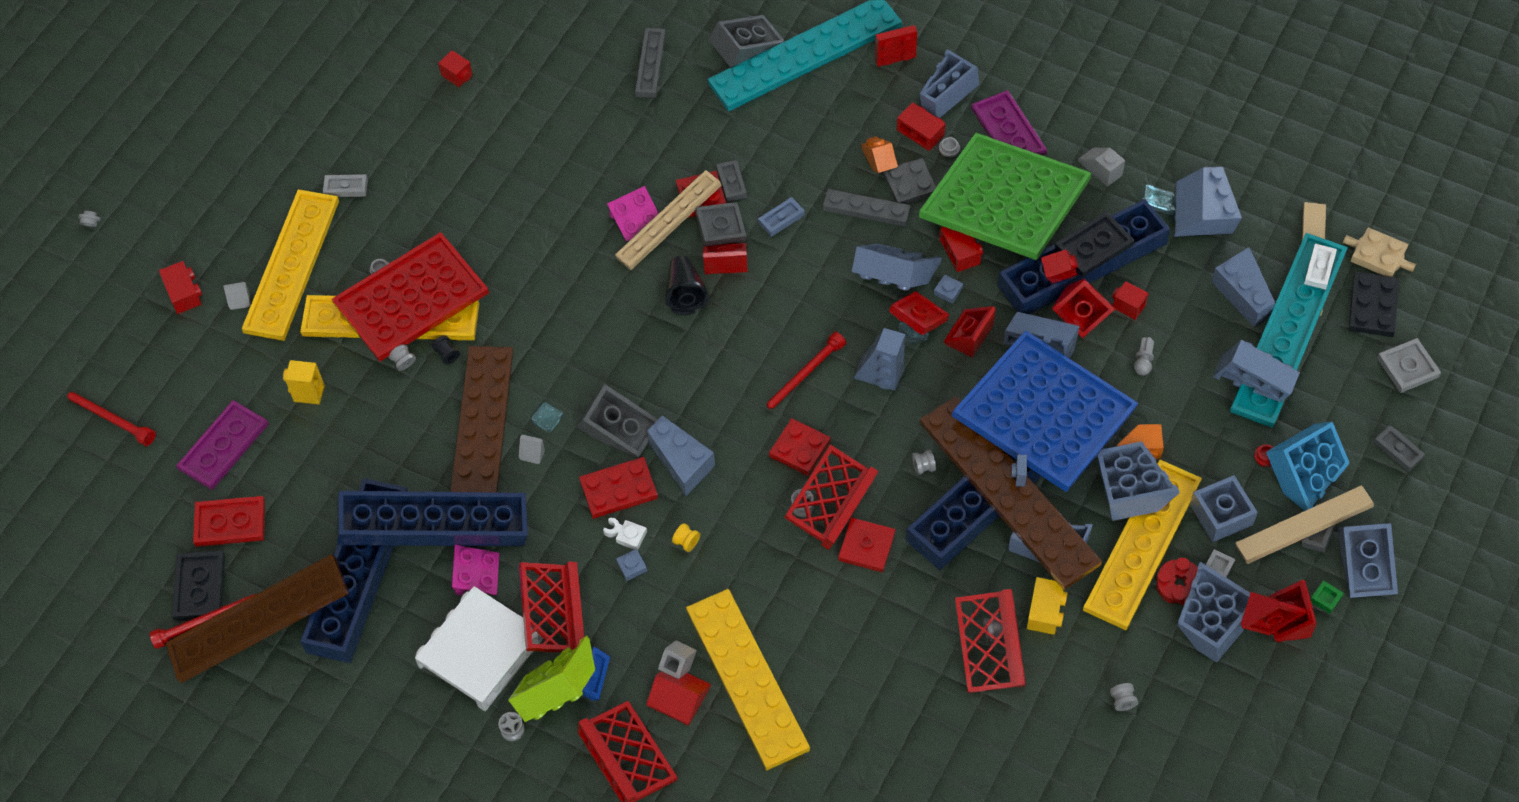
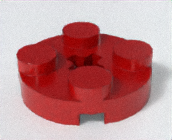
M1178 558L1177 560L1165 563L1160 568L1156 578V587L1159 595L1171 604L1175 602L1184 605L1198 567L1186 558ZM1176 578L1185 580V586L1181 584L1176 585Z

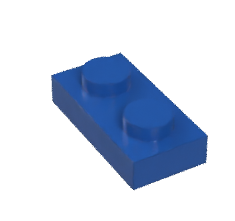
M593 646L591 649L595 671L582 690V695L595 701L600 698L610 656Z

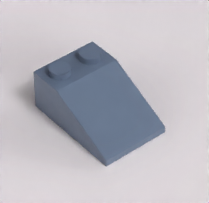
M1391 523L1338 527L1340 552L1349 598L1398 594Z

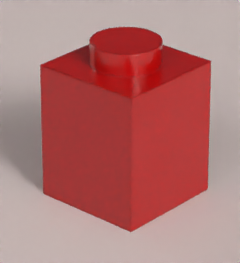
M450 51L438 63L441 76L458 87L467 82L473 75L470 62L454 51Z
M1066 249L1041 258L1046 278L1052 284L1077 276V259L1075 255H1071Z
M1125 281L1121 288L1117 287L1113 293V307L1122 314L1136 320L1147 304L1149 293Z

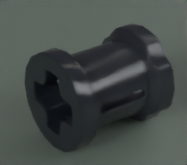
M446 335L437 338L432 344L433 350L441 355V360L446 365L454 363L460 356L459 350L450 344V339Z

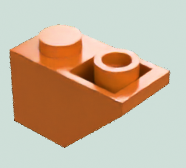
M872 137L866 140L867 143L861 144V148L874 172L880 173L898 167L891 142L878 137Z
M1161 424L1137 425L1117 445L1122 446L1142 441L1155 459H1161L1164 449Z

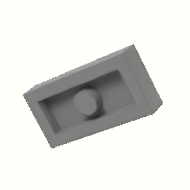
M325 175L323 194L338 197L366 196L367 175Z

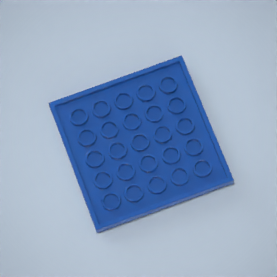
M1025 330L953 410L952 417L1015 459H1017V455H1027V467L1067 492L1133 413L1138 403Z

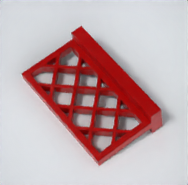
M830 444L784 518L821 541V546L829 550L879 471L873 467L866 468ZM830 453L839 458L840 465L829 466L828 456ZM853 467L860 471L861 474L858 478L849 479L846 468ZM842 469L844 480L834 482L831 471ZM827 472L829 483L818 484L817 473ZM846 484L848 494L838 497L835 486ZM831 487L833 498L822 499L820 489ZM816 490L818 501L807 502L805 492ZM835 502L837 512L827 515L824 504ZM820 505L822 516L811 518L809 506ZM804 507L807 518L800 520L793 516L792 513L795 509ZM824 520L826 530L823 534L814 529V521Z
M568 561L566 565L521 562L519 564L526 651L562 653L568 647L571 650L575 649L580 643V639L584 638L577 562ZM526 570H533L540 577L533 582L526 576ZM549 572H559L560 581L555 583L547 574ZM542 579L552 587L547 593L536 585ZM531 589L541 597L537 603H534L528 597V592ZM554 590L562 597V602L559 605L549 597ZM544 600L553 608L548 615L538 606ZM533 610L543 618L538 625L530 619V613ZM556 611L564 618V623L561 626L551 618ZM545 622L556 630L551 636L540 628ZM535 631L546 640L543 644H532V634ZM559 633L566 639V645H559L552 638Z
M1012 589L955 598L968 693L1025 687L1026 681ZM999 598L1000 607L994 615L983 607L988 599ZM976 600H983L981 604L976 602ZM971 601L978 606L970 618L962 612V602ZM981 609L991 616V619L984 628L973 621ZM999 612H1001V620L996 617ZM963 617H965L968 620L965 625ZM994 619L1002 624L1003 631L998 638L987 631V628ZM970 623H973L981 630L974 641L965 636V629ZM984 633L995 640L987 652L976 644ZM1003 635H1004L1005 644L1000 641V639L1003 637ZM966 640L971 643L968 649ZM997 643L1006 648V655L1001 662L990 655V652ZM974 646L985 654L977 665L968 658V653ZM987 656L998 664L991 675H988L979 668ZM1006 659L1008 662V668L1005 665H1003ZM969 664L975 667L972 672H970ZM1000 667L1009 672L1010 682L999 683L993 678ZM977 670L988 677L983 686L972 687L971 677ZM991 680H992L994 683H996V684H993V685H988V683H989Z
M629 701L590 720L585 718L578 722V735L620 802H636L677 781L676 774ZM627 710L631 717L630 722L626 723L616 720L617 714ZM601 722L611 724L609 733L598 731L595 725ZM614 725L627 728L625 738L611 735ZM630 729L641 732L643 735L642 742L628 739ZM609 740L623 743L621 753L609 749ZM626 744L640 748L637 757L623 754ZM642 749L653 751L655 754L654 762L640 758ZM622 759L635 763L633 772L622 770L620 766ZM638 764L652 767L649 777L636 773ZM655 768L665 770L669 776L663 780L652 778ZM637 779L648 782L646 789L637 793L632 786L633 780Z

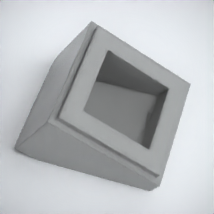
M245 282L224 285L230 310L251 306L250 293Z
M521 435L519 459L540 464L545 452L543 440Z

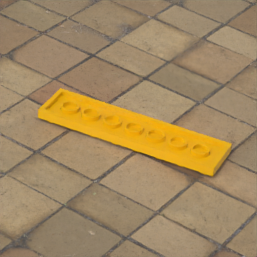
M297 190L242 326L244 334L285 341L338 206V196Z
M307 295L300 331L302 336L360 338L333 304L332 298L335 296ZM479 300L417 339L436 340L446 335L450 340H475Z
M1159 460L1157 464L1162 471L1166 472L1172 484L1176 485L1179 489V494L1158 512L1129 518L1083 608L1084 612L1123 630H1127L1190 505L1193 492L1197 491L1202 480L1201 477L1162 460Z
M726 589L687 606L686 611L766 771L809 752L810 746L730 590Z

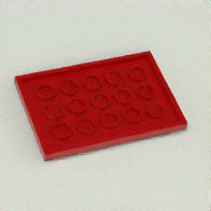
M440 232L332 298V302L380 362L390 356L391 351L397 346L411 343L489 294V290Z

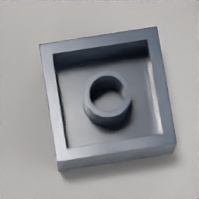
M1235 475L1193 492L1190 502L1192 510L1212 542L1253 526L1258 513Z

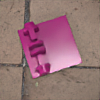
M645 186L607 203L610 209L609 215L612 219H615L626 242L637 235L659 214Z
M455 545L452 588L455 594L464 595L465 591H470L475 586L485 594L496 596L499 553Z

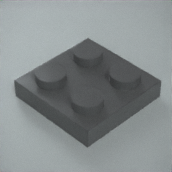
M923 158L883 171L886 183L897 203L909 204L929 198L936 189V185Z
M737 202L696 207L695 213L704 246L746 241L747 235Z

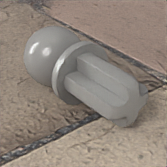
M1143 337L1141 339L1139 351L1136 353L1138 360L1134 364V370L1141 376L1149 374L1152 370L1150 361L1154 359L1152 354L1154 341L1150 337Z

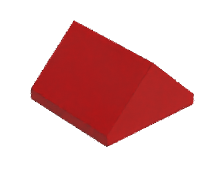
M746 243L703 247L705 274L748 272Z
M1085 278L1067 285L1052 307L1066 323L1079 326L1078 334L1082 338L1115 310Z
M994 306L963 310L943 342L945 345L973 358L994 326L996 309Z
M1305 580L1298 581L1269 595L1268 597L1304 608L1307 612L1274 632V640L1282 642L1311 638L1317 623Z
M1251 592L1241 626L1243 629L1271 635L1307 612L1304 608Z
M660 671L656 674L646 705L689 726L710 690L711 684L688 673L677 679Z

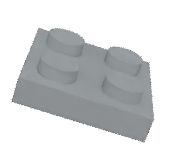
M1418 338L1381 352L1377 357L1400 393L1439 378L1441 375L1440 370Z

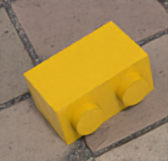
M290 360L288 368L284 370L283 380L288 386V392L291 393L293 401L320 405L325 385L317 364Z
M1036 577L1027 629L1055 635L1056 626L1061 627L1064 613H1060L1059 610L1060 605L1065 606L1068 592H1064L1056 581Z

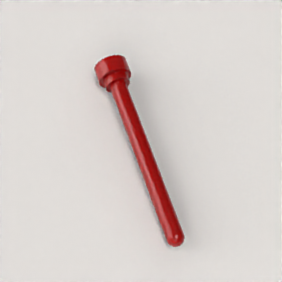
M834 331L828 337L827 345L767 402V407L769 409L776 407L833 351L841 350L847 344L845 338L840 333Z
M69 392L67 395L70 401L135 435L137 442L149 446L154 441L156 432L147 426L137 427L74 392Z
M256 594L247 596L168 630H161L160 628L149 632L151 642L156 649L164 647L171 638L195 628Z

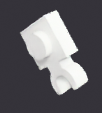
M609 518L608 522L614 528H604V535L607 537L617 536L616 542L618 544L638 550L647 533V528L627 520L621 525L615 518Z

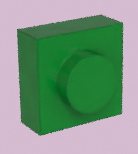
M1323 580L1310 601L1331 614L1344 593Z

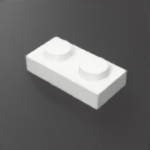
M1315 244L1304 284L1326 290L1337 249Z

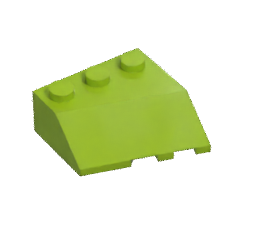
M588 636L580 639V643L575 649L571 650L568 647L554 659L553 663L551 660H548L524 676L508 699L524 722L533 718L538 720L551 709L556 711L569 700L571 702L576 701L582 696V690L595 671Z

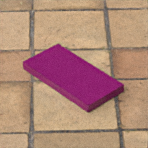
M1008 90L971 104V110L990 138L1042 156L1047 154L1046 147Z
M232 400L179 461L176 467L182 473L213 490L269 423L265 418Z

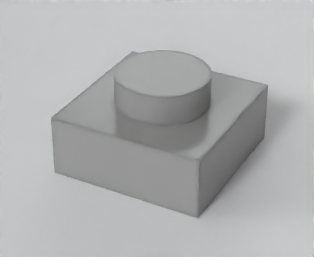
M1214 549L1206 565L1227 578L1235 559Z

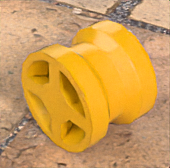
M683 523L674 533L672 542L683 546L685 551L690 552L698 543L700 533L696 530H690L689 526Z

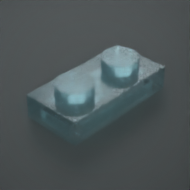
M1146 184L1143 189L1142 200L1146 199L1154 210L1174 216L1176 213L1175 194Z

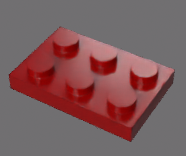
M644 457L579 477L593 519L658 499Z
M264 496L195 502L193 536L195 547L264 541Z

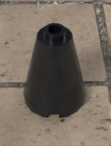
M677 256L669 264L665 302L667 307H670L671 311L675 314H694L696 309L700 307L703 309L706 306L709 298L708 290L690 259L686 256Z

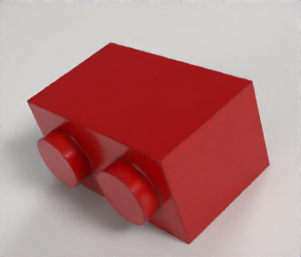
M913 102L897 117V131L928 151L945 136L946 123L941 118L927 112L924 107L918 106Z
M944 226L940 227L939 240L956 272L980 265L983 249L979 242L976 243L974 237Z
M184 261L159 270L177 314L202 305L199 299L202 292L198 283L193 284L192 280L196 278L191 267L186 268Z

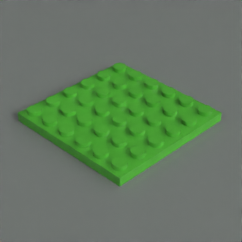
M975 133L919 211V218L1037 260L1091 179V172Z

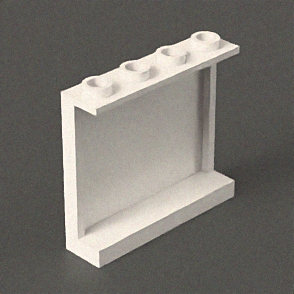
M474 586L462 596L460 604L455 610L452 609L447 614L446 620L441 627H437L433 631L431 639L427 644L422 645L418 649L415 660L420 669L423 667L427 668L475 700L477 706L486 711L533 651H526L523 617ZM535 631L532 634V644H540L543 638Z

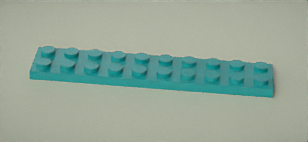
M869 0L708 78V85L729 112L876 40V34L902 27V20L885 0Z
M1305 233L1257 349L1271 354L1276 360L1290 365L1297 371L1348 247ZM1315 244L1337 249L1326 290L1304 284ZM1241 384L1230 412L1273 428L1285 399L1282 402H1278L1254 393V388Z

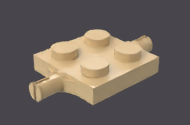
M1369 227L1359 240L1346 235L1343 244L1355 248L1350 262L1383 276L1393 277L1395 271L1400 267L1413 272L1416 264L1404 259V254L1409 244Z

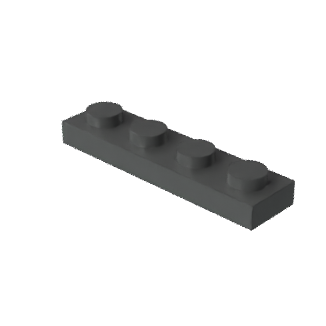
M645 28L635 90L636 97L656 98L666 37L665 29Z
M828 189L823 204V211L906 227L911 205Z

